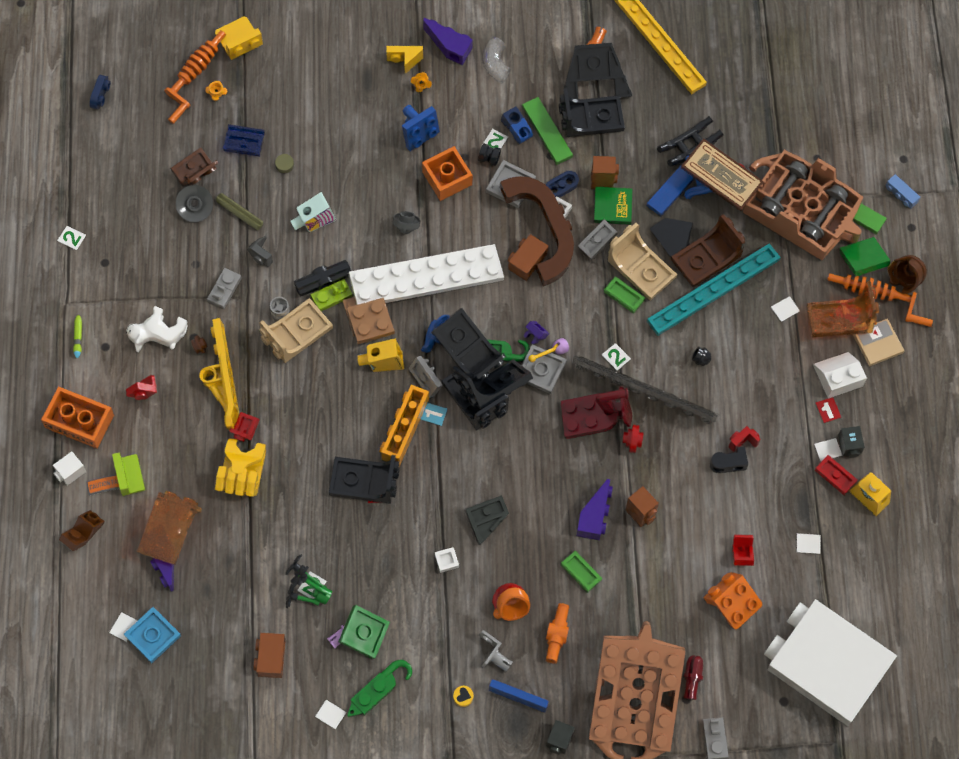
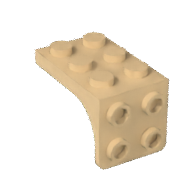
M637 223L626 227L619 238L615 237L611 241L608 262L650 301L677 277V273L644 243L639 234V225Z
M310 298L272 325H267L263 320L259 322V331L262 334L261 340L266 346L270 345L275 357L278 360L282 359L284 363L291 360L333 329V324Z

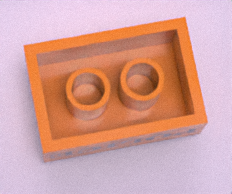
M58 386L41 421L46 429L98 449L114 417L112 408Z

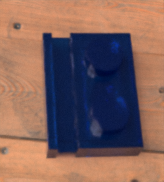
M228 124L223 150L260 157L265 130Z

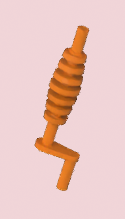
M222 30L212 41L207 40L204 43L205 45L199 47L200 50L197 49L194 54L190 55V60L186 61V66H183L182 72L178 73V81L172 88L167 87L164 90L170 98L181 104L168 119L172 124L191 106L177 92L184 84L189 85L192 82L191 79L197 78V75H200L202 70L204 71L207 65L210 64V59H213L214 53L218 51L217 45L226 36Z
M829 273L827 281L842 284L846 290L850 286L853 293H855L857 288L859 289L858 295L862 296L863 290H865V298H869L872 292L874 293L872 299H877L878 294H880V300H884L885 296H887L888 301H892L895 298L910 302L905 321L928 327L932 326L933 320L911 314L917 295L916 292H913L912 295L903 294L895 290L896 287L894 286L890 290L887 283L880 287V280H877L875 286L873 285L874 278L871 277L869 283H866L867 277L864 276L860 282L858 281L859 276H856L853 280L850 274L847 277H842Z

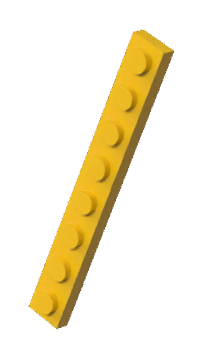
M614 0L691 95L706 86V80L639 0Z

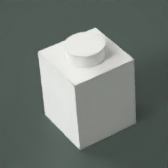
M72 451L53 465L56 471L53 474L60 483L64 481L67 486L86 472L84 465Z

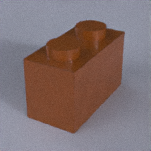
M593 156L591 189H595V187H613L614 183H617L619 175V164H616V157Z
M531 234L527 239H522L517 252H512L507 260L509 262L508 270L525 281L536 270L537 264L541 263L547 256L549 248L547 244Z
M642 486L628 498L625 511L642 527L644 524H651L656 519L655 515L658 512L659 503Z
M260 633V639H256L255 650L259 652L258 658H254V670L257 671L258 677L282 678L286 643L285 634Z

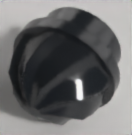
M697 347L693 353L692 360L696 365H707L711 361V353L705 347Z

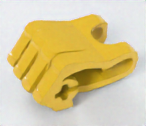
M229 438L225 447L224 464L218 468L215 490L225 491L227 494L235 493L238 496H257L266 456V444L257 443L254 449L244 453L237 447V439Z

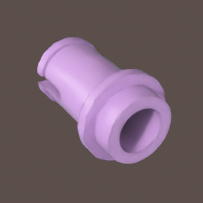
M341 625V629L327 638L334 648L341 644L338 641L344 629L343 625Z

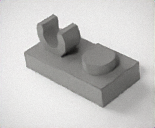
M604 219L578 247L592 260L618 232Z
M224 268L209 294L207 302L225 309L242 276Z
M419 356L415 358L408 369L422 389L429 391V398L438 393L443 385L433 372L435 368H430L427 365L429 360Z
M723 717L703 719L707 759H728Z

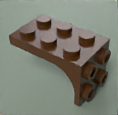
M722 214L712 230L671 256V261L694 288L741 258L745 237L734 228L732 220Z

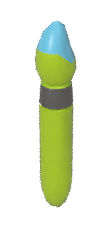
M77 315L74 321L73 352L75 357L79 358L82 351V319L80 315Z

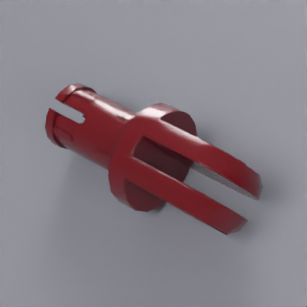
M692 655L687 660L686 670L683 673V678L686 680L683 697L685 699H697L698 682L703 681V659L700 656L695 657V655Z

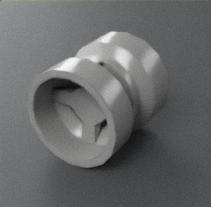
M275 297L270 302L271 315L274 320L279 321L290 313L289 304L285 298Z

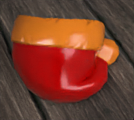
M506 583L496 589L492 599L495 608L493 612L495 619L503 618L504 620L512 621L523 618L529 613V597L521 586L514 583Z

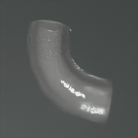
M493 36L489 39L483 51V63L488 74L502 84L509 76L511 68L506 66L501 60V54L506 48L504 42Z

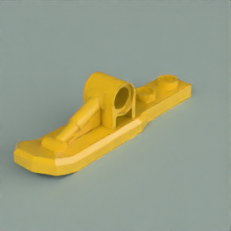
M217 318L212 320L213 327H211L212 337L216 339V344L213 346L215 354L219 357V364L203 368L200 371L199 377L205 387L212 392L216 400L224 408L225 427L230 431V428L234 429L239 417V408L225 328L221 319ZM209 376H214L211 380H206Z

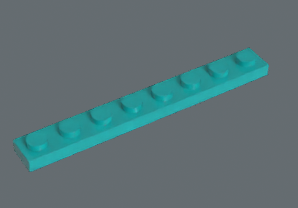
M769 243L649 317L647 323L656 335L659 336L775 264L781 257Z

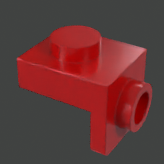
M149 375L142 381L136 382L127 388L126 396L133 397L136 400H146L157 393L155 376Z
M240 412L234 429L230 428L229 432L234 434L233 438L244 442L247 439L251 441L260 419Z
M746 426L741 432L736 431L730 437L729 448L735 452L737 447L743 445L747 440L756 448L761 439L754 429Z
M734 535L732 544L734 565L754 566L753 535Z

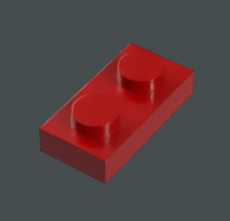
M829 455L814 470L843 495L858 481Z

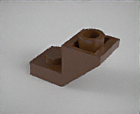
M89 510L78 516L74 527L62 533L59 541L74 552L86 545L105 521Z

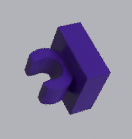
M530 321L526 325L529 331L525 332L524 337L528 338L533 334L534 339L531 343L537 344L539 339H546L550 333L537 321Z

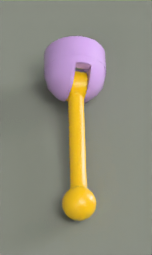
M560 338L553 343L551 349L537 355H530L528 360L534 362L537 358L554 351L556 354H564L569 351L568 342L564 338Z

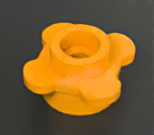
M424 72L418 73L415 77L411 78V83L415 85L417 92H422L423 89L432 86V82L429 81L427 74Z
M214 81L206 87V93L212 96V100L217 101L219 97L227 94V89L223 88L220 81Z

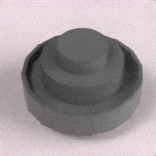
M403 211L393 216V225L401 233L409 234L420 227V218L412 212Z

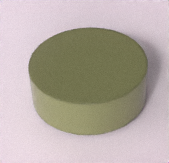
M288 154L279 155L275 160L276 169L280 173H289L294 167L293 158Z

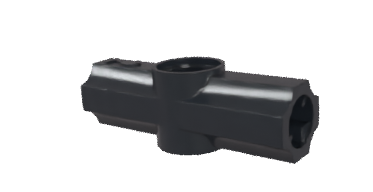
M346 260L329 267L320 266L314 269L311 274L295 280L294 285L301 297L349 277L351 269Z

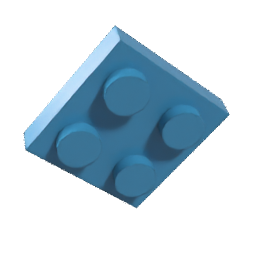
M152 607L124 633V636L152 664L181 637V634Z

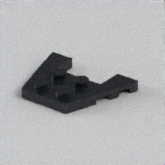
M612 43L574 46L564 88H567L568 97L578 99V81L614 79L615 96H632Z

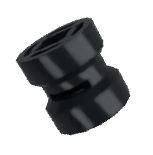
M483 143L478 161H487L491 165L496 166L500 158L501 148H491L488 144Z

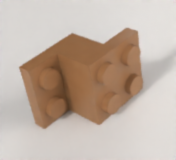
M355 297L342 300L352 334L356 337L357 344L395 334L384 298L356 305Z

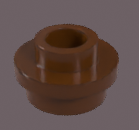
M198 335L195 336V339L191 340L197 354L206 353L205 348L208 346L203 337L200 338Z

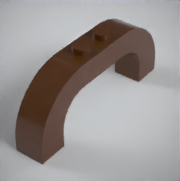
M519 176L500 181L499 188L506 204L519 199H529L541 208L557 244V252L551 259L537 264L536 272L543 287L557 281L569 268L574 251V240L571 233L572 226L570 221L566 220L563 215L565 211L562 204H558L555 195L544 183L534 178Z

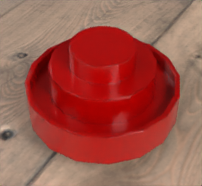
M633 425L632 429L628 428V432L623 434L622 443H626L630 453H636L637 447H642L643 432H639L640 425Z

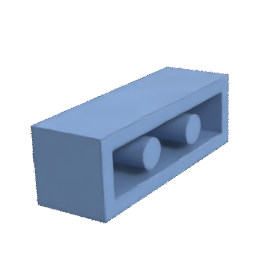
M896 174L887 181L886 188L897 199H900L906 207L911 209L919 202L920 196Z

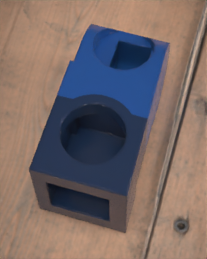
M517 106L502 114L501 122L504 126H507L519 144L533 137L531 128Z

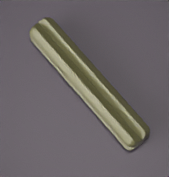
M220 193L216 197L218 204L255 230L262 228V220L225 194Z

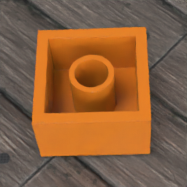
M455 146L422 162V173L440 201L472 186L473 175Z

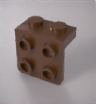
M200 147L170 169L184 187L199 182L202 174L205 177L216 170L215 165L218 164V161L211 162Z

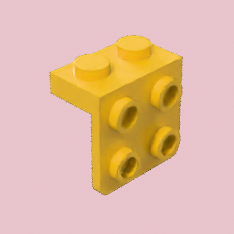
M241 17L215 31V35L220 30L225 32L226 36L220 43L231 60L263 45L260 30L258 28L254 29L247 17Z

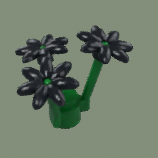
M302 554L297 556L293 564L286 570V575L292 569L295 571V577L291 579V585L286 598V608L290 607L291 600L306 601L317 606L320 603L325 605L332 594V590L306 572L309 568L308 566L305 567L297 563L303 556ZM302 583L310 585L314 588L311 594L314 599L299 596L298 593L293 592L297 584L300 586Z

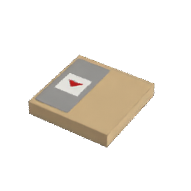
M888 318L853 332V336L869 367L904 353V349Z

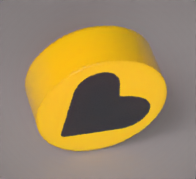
M468 686L457 687L453 694L454 702L460 707L469 706L474 697L473 691Z

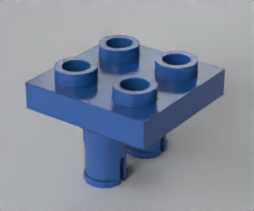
M407 105L403 109V114L407 119L402 125L405 144L409 151L420 147L424 142L434 138L440 132L437 113L432 106L420 114L411 105Z

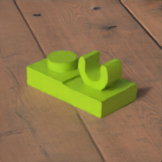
M345 279L310 294L314 304L321 312L343 302L342 300L353 297Z

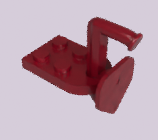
M619 387V390L561 401L566 439L606 432L612 429L619 419H623L626 426L631 427L633 415L627 388Z

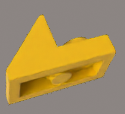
M387 46V61L394 63L405 61V73H407L423 59V46Z

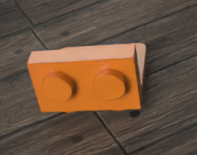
M733 572L724 575L722 581L716 586L711 587L708 590V594L703 597L707 604L717 606L733 629H738L762 607L761 600L744 576Z

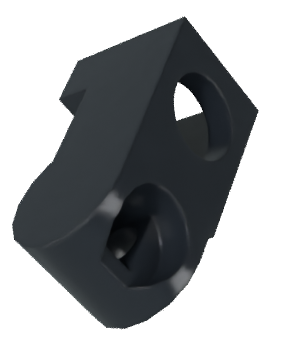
M745 446L737 447L735 453L725 454L717 452L710 461V468L715 473L744 471L748 467Z

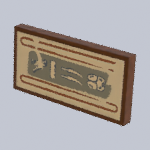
M704 138L681 166V169L739 211L743 210L764 182Z

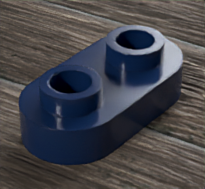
M98 76L90 97V108L99 109L100 106L103 107L105 92L109 91L111 85L108 76Z
M566 171L548 181L546 186L550 190H556L557 192L553 194L555 197L560 198L577 188L579 177L573 171Z

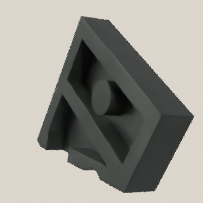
M502 495L465 509L478 545H481L509 514Z

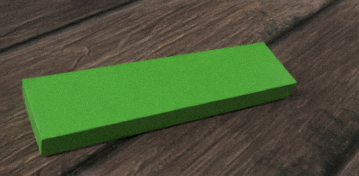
M539 97L522 104L523 110L556 165L573 158L572 152Z

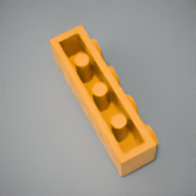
M411 385L409 390L405 391L402 398L403 404L395 413L394 418L396 420L388 429V438L386 442L383 441L379 452L383 461H390L391 456L396 455V461H399L400 467L429 401V391Z

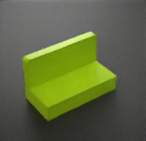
M120 452L112 454L122 496L145 491L137 454L121 457Z

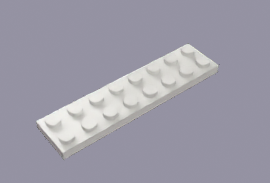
M495 244L349 272L356 305L384 298L385 303L504 280Z

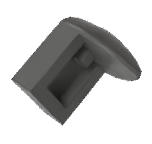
M264 236L254 241L247 251L258 264H264L269 267L273 260L272 254L262 248L267 238Z

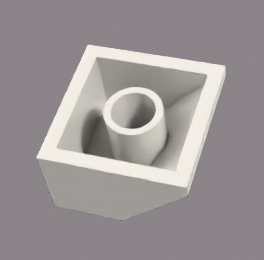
M849 352L813 364L828 398L863 387L867 379L860 362Z

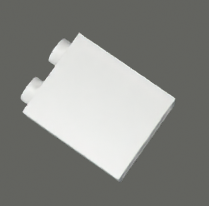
M815 599L810 608L800 602L787 620V623L795 628L787 640L777 635L764 653L766 657L772 660L768 671L843 724L849 726L897 655Z

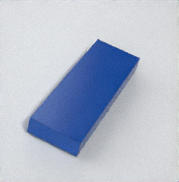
M680 166L647 202L646 206L661 217L695 178L681 169Z
M494 679L491 680L489 685L490 692L546 712L548 700Z

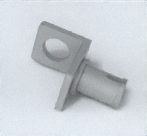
M482 630L479 636L494 646V648L481 666L484 668L488 662H493L506 672L513 662L498 652V648L502 643Z

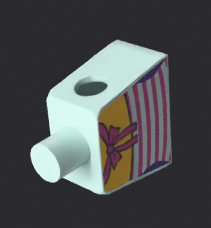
M321 192L298 206L296 209L299 216L290 220L295 230L306 226L308 231L311 232L336 221V218Z

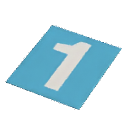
M427 403L421 420L442 426L447 408Z

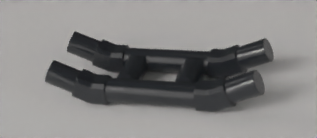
M708 116L678 137L657 146V151L661 153L677 146L682 153L669 159L667 163L671 167L685 162V157L690 156L703 140L698 133L706 129L713 120ZM719 129L705 140L713 145L724 134ZM692 137L697 145L688 149L683 142Z

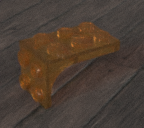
M871 281L866 282L865 290L855 298L807 303L812 338L873 333L874 325H877L876 314H879V304L874 300L876 298L875 287H872Z
M165 491V494L159 492L137 552L176 565L190 524L195 514L202 511L198 503L187 497H184L182 500L177 494Z

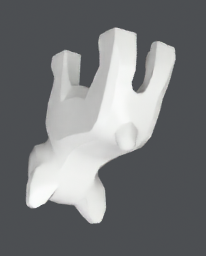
M154 306L151 317L147 318L142 324H130L126 329L128 338L135 344L137 352L149 341L160 343L173 350L176 343L186 334L187 320L178 317L177 324L168 328L162 322L164 318L162 315L163 309Z

